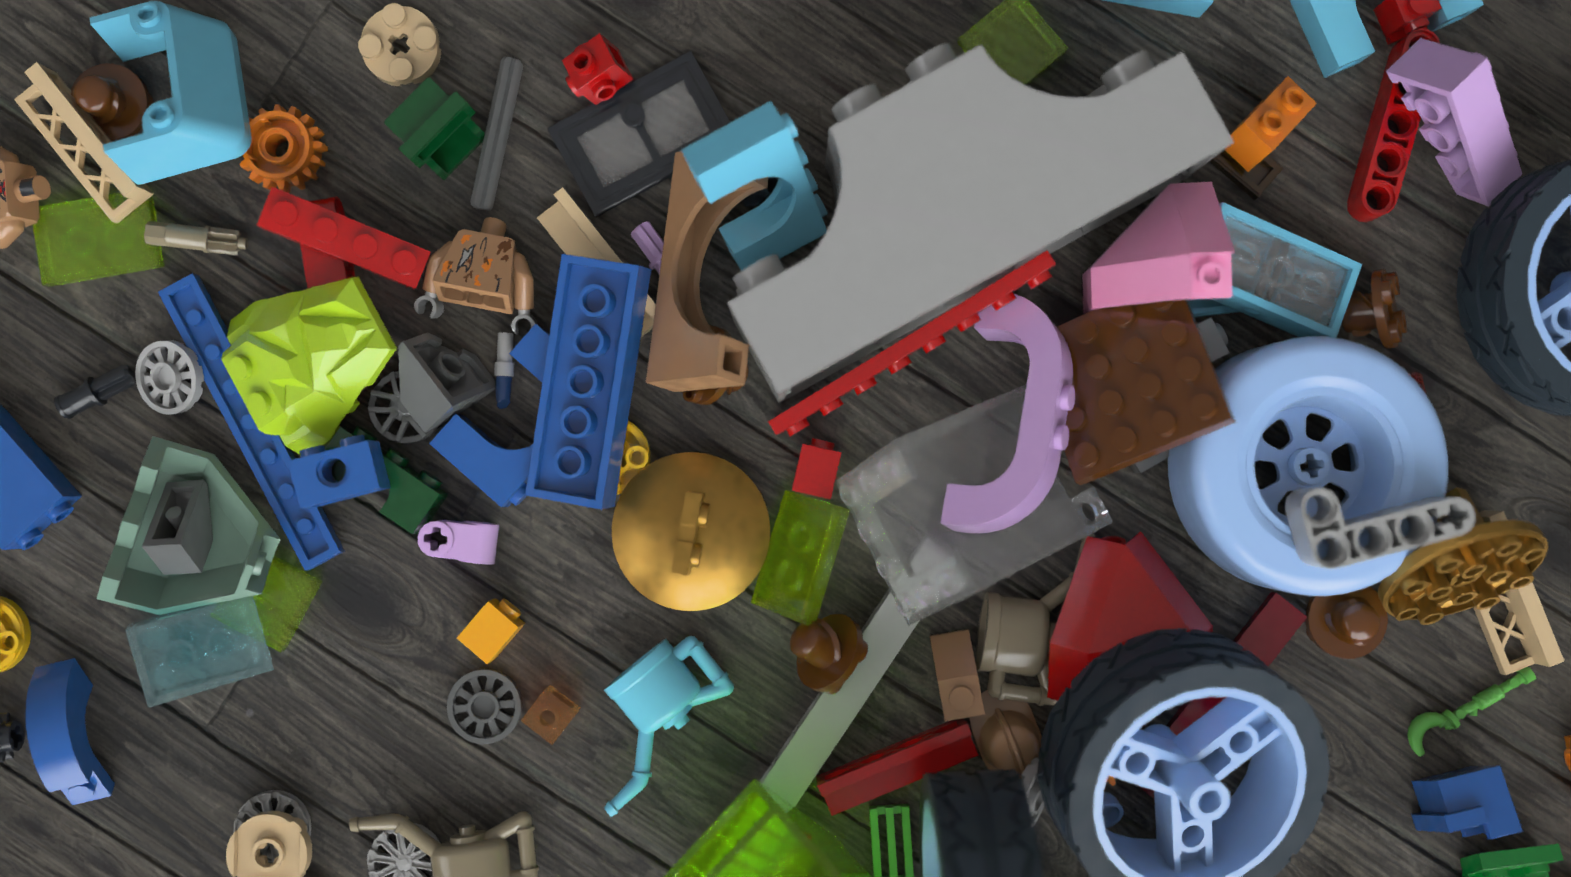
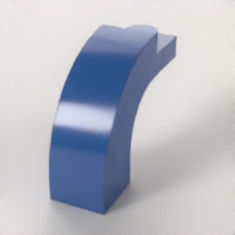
M75 658L35 667L26 699L27 738L36 770L49 792L61 790L72 805L109 797L112 795L115 785L94 755L88 741L85 713L93 684Z

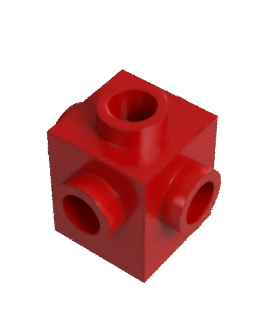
M600 33L588 42L576 47L574 52L562 60L569 74L565 78L569 88L577 97L584 96L595 105L610 99L617 90L633 80L619 49Z

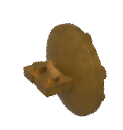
M677 453L665 456L647 465L624 488L613 515L612 543L617 562L625 577L646 598L675 610H707L734 599L756 578L764 564L769 548L770 520L765 501L757 486L737 466L722 458L706 453Z
M1456 487L1447 493L1445 497H1459L1467 500L1472 505L1475 511L1473 527L1469 532L1461 536L1424 545L1404 558L1400 567L1393 574L1382 580L1378 588V597L1385 611L1394 616L1396 620H1419L1421 625L1436 623L1444 616L1476 607L1478 610L1488 609L1500 602L1499 595L1510 589L1525 587L1533 582L1534 577L1532 573L1543 562L1548 551L1546 538L1538 526L1527 521L1502 520L1485 523L1468 492L1465 489ZM1448 514L1438 517L1437 522L1442 523V519L1448 517Z

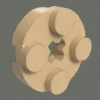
M397 3L388 4L383 10L375 13L364 26L358 42L359 51L369 70L381 81L392 86L407 85L409 83L415 85L423 82L428 76L432 75L441 59L439 35L433 23L419 10L408 6H401ZM403 37L408 38L406 44L410 48L406 54L399 51L394 55L392 53L394 41L396 39L401 40Z
M281 811L261 812L242 823L229 839L226 849L227 867L233 877H304L312 859V842L307 833L306 823L298 817H292ZM268 843L273 844L274 848L279 852V856L274 858L273 863H269L268 857L260 853V850L267 847Z

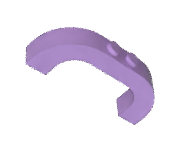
M1016 294L1017 299L997 311L991 305L979 312L978 315L981 321L974 326L987 341L1019 343L1026 347L1029 354L1030 367L1015 456L1009 468L999 478L990 483L979 486L947 483L940 523L956 532L990 533L1008 528L1026 518L1040 505L1050 491L1058 472L1061 450H1066L1068 446L1069 429L1065 425L1068 410L1071 411L1075 403V389L1072 386L1073 364L1068 344L1059 329L1038 306Z

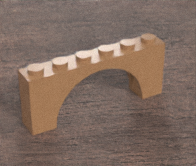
M682 151L675 153L646 383L673 392L745 385L749 345L722 334H715L710 328L701 307L700 274L707 247L719 224L740 201L752 193L767 188L768 177L753 180L718 200L709 203L696 182Z

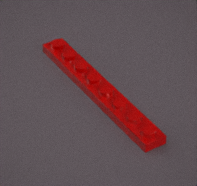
M1048 250L1044 251L771 419L768 423L776 435L787 431L790 437L810 425L807 418L819 410L823 416L831 413L844 404L841 397L852 390L855 391L857 396L878 384L874 377L888 369L892 375L912 363L909 355L923 348L927 354L945 343L946 339L943 334L955 327L960 332H963L981 321L978 315L979 312L991 305L997 311L1017 299L1013 292L1023 285L1028 284L1030 289H1033L1052 277L1049 270L1056 263Z

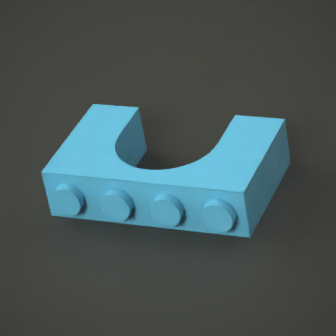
M1290 0L1324 78L1359 64L1375 52L1357 11L1356 0ZM1439 0L1442 8L1428 18L1430 24L1427 27L1433 32L1459 21L1483 6V1Z
M771 101L681 150L696 182L709 203L718 200L753 180L764 177H778L775 189L762 204L718 228L730 254L741 271L757 261L777 254L780 259L827 232L822 218L827 215L826 208L818 194H813L814 191L818 190V186L809 169L803 168L804 165L808 164V159L799 142L793 141V138L798 136L796 127L787 113L780 116Z

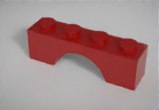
M273 186L257 222L259 228L342 259L413 290L417 288L431 251Z

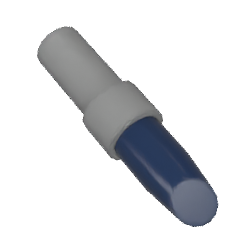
M498 333L497 362L494 365V376H496L495 391L497 407L499 409L506 408L511 398L514 363L513 356L509 353L513 350V333Z

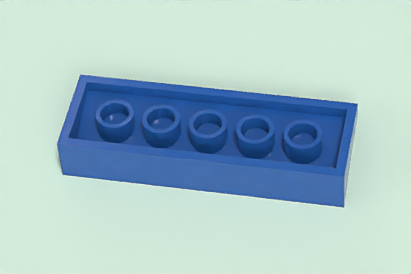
M562 254L525 495L601 510L615 507L651 269L639 265Z

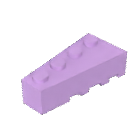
M1420 38L1386 73L1392 83H1398L1399 81L1402 83L1407 93L1401 99L1408 111L1416 109L1425 124L1419 130L1425 141H1429L1432 146L1441 151L1435 158L1455 193L1489 207L1491 201L1522 175L1517 158L1518 154L1513 145L1509 124L1505 118L1500 94L1497 91L1491 71V64L1488 58L1480 53H1470Z

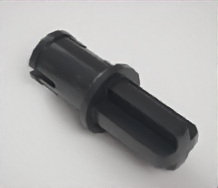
M121 365L97 378L88 377L84 380V384L54 398L55 407L63 418L69 420L95 405L104 406L107 404L108 398L136 384L135 373L128 365Z

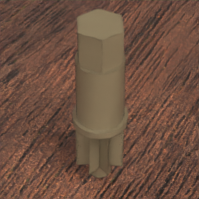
M148 221L145 224L144 239L145 243L149 245L201 250L204 253L236 256L240 249L246 250L248 245V239L240 237L241 233H239V230L216 228L207 225L199 227Z

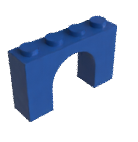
M535 324L509 354L542 382L550 334ZM455 414L429 443L500 507H509L511 503L517 506L527 497L525 494L533 444L517 450L501 447L465 415Z

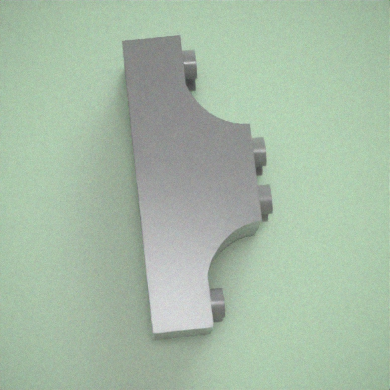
M945 43L932 48L912 61L905 69L911 81L894 93L883 98L877 86L870 84L850 93L835 104L832 112L838 122L829 128L825 168L830 177L835 198V215L828 231L807 259L785 270L778 255L774 254L757 261L739 272L733 278L737 286L736 292L738 297L728 302L733 322L745 344L749 345V351L777 402L781 403L950 310L1044 251L1048 250L1049 254L1158 195L1170 183H1180L1230 146L1234 141L1184 53L1181 52L1155 67L1146 50L1138 52L1101 76L1104 85L1094 90L1085 98L1051 95L1021 84L1002 71L991 60L981 45L956 57L950 44Z

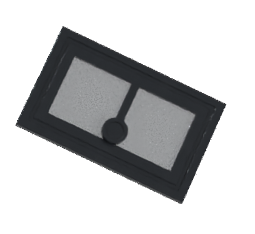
M689 51L617 90L610 99L602 101L598 105L591 104L547 129L595 217H598L672 177L676 152H680L685 147L731 122L694 55Z

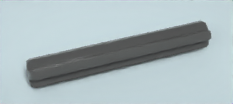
M503 57L500 62L470 200L474 208L484 211H491L493 209L523 71V63L512 57Z

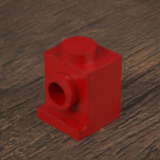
M1384 0L1373 10L1389 45L1402 40L1414 30L1420 28L1427 29V26L1430 24L1428 18L1442 7L1439 0Z

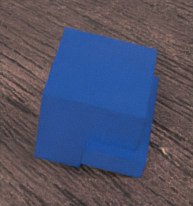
M1500 765L1470 766L1411 781L1421 812L1411 814L1415 828L1418 831L1451 833L1461 830L1463 837L1486 833L1487 839H1495L1523 832Z

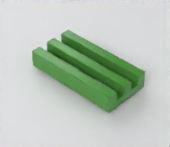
M909 805L869 806L873 877H914ZM901 813L905 875H898L894 814ZM883 814L886 816L889 876H882L878 815Z

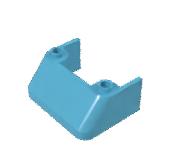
M148 1L90 17L91 26L123 62L165 50L167 52L172 97L157 101L147 108L142 118L143 134L103 144L104 152L136 185L232 160L242 156L249 149L252 136L238 43L235 34L225 22L160 1Z

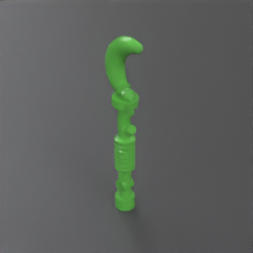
M1523 668L1516 671L1517 675L1507 679L1500 685L1493 684L1479 694H1476L1472 697V701L1461 705L1453 712L1446 709L1441 714L1425 712L1417 715L1408 727L1407 736L1412 750L1418 756H1423L1425 750L1422 742L1427 730L1438 726L1440 728L1444 727L1445 730L1457 729L1460 726L1459 720L1464 719L1467 714L1477 717L1478 709L1484 710L1503 699L1505 693L1518 687L1520 684H1528L1534 681L1536 675L1531 668Z

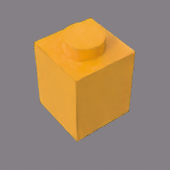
M495 598L489 600L459 634L457 639L488 664L498 657L526 623L519 618L521 612L516 606L506 599H502L500 602Z

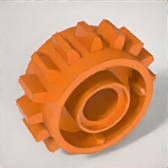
M275 104L273 111H266L261 108L259 109L258 116L254 119L249 118L252 141L249 149L243 154L244 160L239 165L246 171H252L249 178L257 184L263 182V187L269 191L272 186L276 188L277 185L280 190L290 193L292 186L303 190L305 189V182L309 179L316 181L318 179L316 175L319 167H325L326 165L322 160V153L328 151V146L319 140L325 135L324 132L317 126L313 127L315 123L313 118L308 114L301 116L302 112L293 106L286 112L285 108L281 105ZM288 141L289 147L287 152L283 156L277 157V147L282 142Z

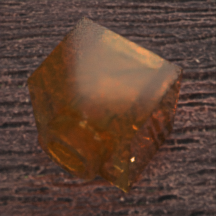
M549 685L527 711L521 722L553 745L581 708L552 685ZM543 711H552L555 715V722L552 724L546 722L542 718Z

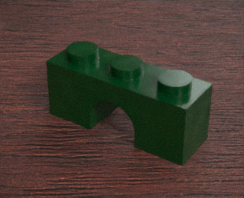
M356 426L355 429L340 427L325 449L328 451L341 447L339 441L348 437L364 435L365 441H376L377 437L360 426ZM381 448L391 488H389L388 499L379 512L411 534H418L419 530L431 521L448 496V493L439 488L442 481L431 473L422 470L419 474L408 467L407 464L410 460L406 456L392 448H389L387 452ZM341 460L336 461L332 467V475L339 482L346 474V466Z

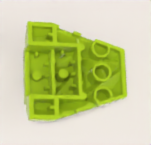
M352 277L253 302L230 320L227 339L231 346L223 352L221 360L258 430L268 435H279L287 448L301 456L300 451L303 449L321 445L326 446L330 443L340 428L339 424L345 415L353 413L360 404L357 397L363 388L373 385L397 347L359 277Z

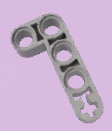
M1298 488L1291 492L1285 503L1287 519L1300 560L1309 566L1326 569H1337L1458 537L1469 532L1475 522V511L1472 505L1467 500L1459 497H1430L1346 520L1343 519L1336 495L1324 488ZM1310 497H1314L1318 503L1317 513L1312 518L1306 511V504ZM1448 514V517L1442 519V523L1433 522L1431 517H1440ZM1406 517L1409 521L1410 529L1404 537L1400 531V524ZM1363 528H1366L1369 533V542L1363 548L1359 543V534ZM1325 538L1329 544V551L1325 558L1321 559L1317 553V547L1319 542Z

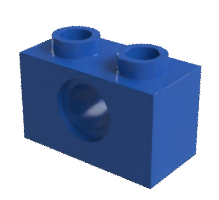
M364 435L348 437L339 441L341 446L339 448L326 451L325 445L310 447L300 451L301 458L289 460L288 465L299 509L316 508L391 488L379 441H365ZM341 460L346 466V474L338 482L332 475V467L336 461Z

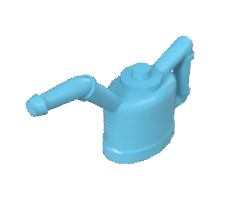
M695 636L686 637L674 648L667 639L662 640L604 689L610 699L616 702L638 729L634 771H632L633 777L611 801L608 800L604 807L611 817L619 813V809L641 792L648 784L649 778L652 777L650 768L654 731L661 727L667 730L673 725L679 730L690 720L686 714L693 706L728 696L734 690V684L728 677L729 674L721 669L704 648V643ZM691 656L712 683L700 687L699 681L683 663V660Z

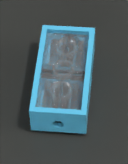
M1224 202L1219 203L1235 250L1231 254L1232 297L1211 299L1298 337L1326 336L1336 338L1362 264Z

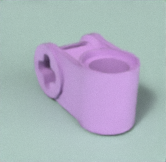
M432 521L425 524L419 530L417 537L418 545L422 552L431 557L492 565L495 564L499 524L478 521ZM441 528V535L447 536L448 541L441 544L438 548V541L431 540L432 533L439 532Z

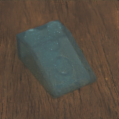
M253 596L162 614L128 624L125 629L148 708L274 670Z

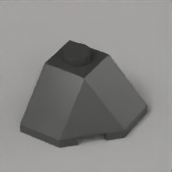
M428 332L405 340L398 346L400 401L424 433L448 423L455 414H461L496 389L495 379L475 354L463 348L458 353L441 345V338Z

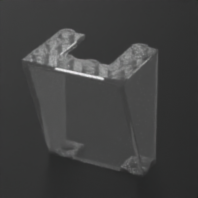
M1027 384L891 441L835 481L841 500L848 506L858 526L859 535L866 542L876 561L877 570L881 577L885 579L895 599L896 608L903 615L908 626L999 582L1113 523L1094 486L1069 498L1058 475H1056L1050 491L1040 505L1026 518L1008 528L990 533H964L953 531L940 523L947 483L969 486L984 485L999 478L1011 465L1017 447ZM1083 502L1088 503L1095 512L1094 522L1084 515L1082 509Z

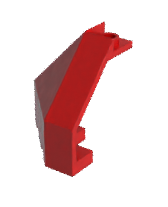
M1141 531L1127 543L1125 539L1117 536H1107L1101 539L1087 536L1050 641L1047 698L1058 701L1066 687L1070 688L1072 680L1094 658L1119 643L1122 646L1125 645L1128 639L1165 629L1186 628V632H1190L1193 629L1212 632L1213 625Z

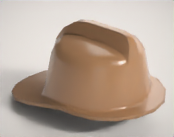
M987 689L981 693L985 715L969 717L971 730L980 754L989 770L1015 769L1019 773L1020 778H1022L1021 775L1027 765L1031 764L1034 758H1039L1042 736L1027 702L1007 699L999 701L998 698L991 697Z

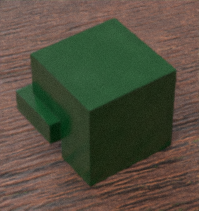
M429 76L383 122L404 142L398 149L418 168H421L426 163L443 180L484 141L485 136L483 130L470 119L476 112L467 101L456 91L449 97Z

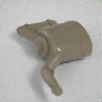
M1082 534V537L1080 539L1081 545L1075 569L1077 567L1087 536L1095 537V534ZM1073 572L1040 600L1000 595L999 593L989 591L985 593L977 633L976 668L977 671L989 672L988 693L991 697L998 698L999 701L1007 699L1037 703L1038 706L1055 705L1057 703V700L1047 698L1049 647L1055 629L1054 623L1050 622V612L1065 601L1074 575ZM1005 673L1030 677L1037 675L1040 686L1032 687L1006 683L1004 681Z
M526 811L518 812L488 831L475 830L474 824L460 826L459 833L450 836V841L441 844L409 820L410 817L407 815L404 817L400 814L391 813L363 818L357 816L349 819L350 831L360 832V830H395L394 833L401 834L430 856L432 877H538L539 865L536 862L533 835L535 826L532 825L531 814ZM516 833L521 868L511 871L509 845L506 838Z

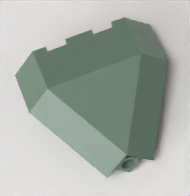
M152 436L139 470L133 494L123 516L114 549L103 574L96 599L162 615L259 595L263 592L272 559L281 539L215 454ZM205 480L208 485L213 542L202 573L163 575L143 549L142 544L167 482Z

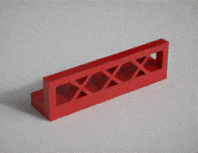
M963 718L950 720L817 775V786L821 796H824L831 816L916 782L922 779L925 773L940 772L976 757L978 753L970 736L972 733L967 722Z

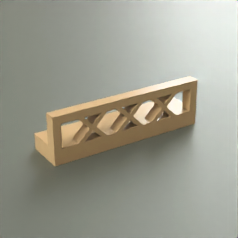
M38 62L24 72L33 85L14 100L112 222L118 224L154 195L146 183L136 185L104 152L103 144L112 141L94 118L76 104L74 97L71 95L72 91L56 72ZM43 95L53 107L52 115L39 114L31 103ZM46 121H50V122H51V128H50V126L46 123ZM62 123H65L77 137L76 146L64 145L60 140ZM70 151H71V152H76V153H75V158H74V156L70 153ZM86 153H89L101 167V176L88 175L84 170ZM94 182H100V188ZM110 183L114 184L121 194L128 198L116 209L108 200Z
M563 187L553 194L558 201L538 216L537 219L565 254L623 263ZM647 295L641 337L653 329L656 304L649 295Z
M1484 510L1479 512L1485 523L1507 520L1504 511ZM1533 582L1525 587L1510 589L1499 595L1500 601L1504 602L1508 609V615L1503 626L1492 621L1489 614L1491 607L1484 610H1478L1476 607H1473L1500 674L1508 675L1533 664L1551 667L1564 662ZM1510 635L1520 639L1526 654L1512 661H1508L1504 651Z

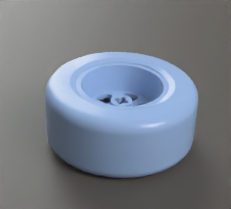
M1326 336L1291 338L1253 348L1230 358L1215 368L1236 423L1169 449L1168 479L1173 503L1180 521L1195 544L1210 560L1235 577L1254 585L1308 596L1345 594L1368 587L1393 574L1400 567L1404 558L1419 547L1337 569L1312 567L1300 560L1296 552L1287 516L1279 513L1277 506L1288 491H1294L1298 488H1323L1328 483L1334 484L1345 492L1340 502L1344 520L1430 497H1445L1448 481L1446 440L1437 413L1428 396L1416 380L1400 365L1377 350L1360 343ZM1310 413L1322 416L1331 422L1330 430L1320 442L1312 440L1306 435V417ZM1278 419L1284 422L1290 435L1289 442L1280 450L1269 445L1263 439V433ZM1345 443L1350 455V472L1335 469L1332 462V452ZM1256 461L1271 462L1276 468L1277 480L1264 489H1259L1257 486L1254 462ZM1307 461L1308 468L1301 472L1300 464ZM1310 497L1306 504V511L1312 518L1318 510V503L1314 497ZM1406 517L1400 524V531L1404 537L1410 529V524ZM1431 517L1433 522H1437L1438 517ZM1363 528L1359 534V543L1364 548L1369 542V533L1366 528ZM1325 538L1319 542L1317 547V553L1321 559L1325 558L1329 551V544Z

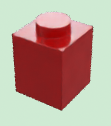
M812 438L810 445L802 444L792 491L831 500L841 452L833 451L835 443Z

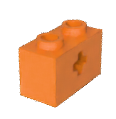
M1287 76L1230 133L1234 142L1224 150L1249 172L1285 139L1317 103Z

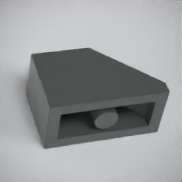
M205 480L167 482L142 547L163 575L202 573L213 542L208 485Z

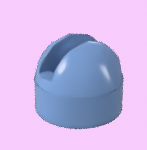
M1103 792L1102 817L1104 827L1109 828L1120 821L1123 816V808L1112 794Z

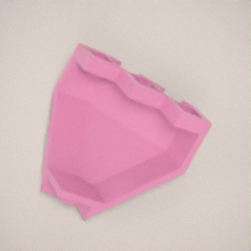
M1212 182L1170 183L1150 202L1082 275L1083 314L1092 310H1098L1099 308L1151 302L1232 297L1231 254L1235 250Z

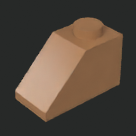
M969 629L930 635L945 721L985 715Z

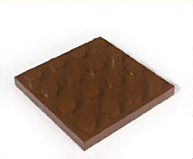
M1187 299L1099 308L1057 326L1068 344L1073 364L1072 386L1075 389V403L1071 411L1068 410L1065 426L1069 429V441L1064 451L1074 481L1078 485H1084L1236 423Z

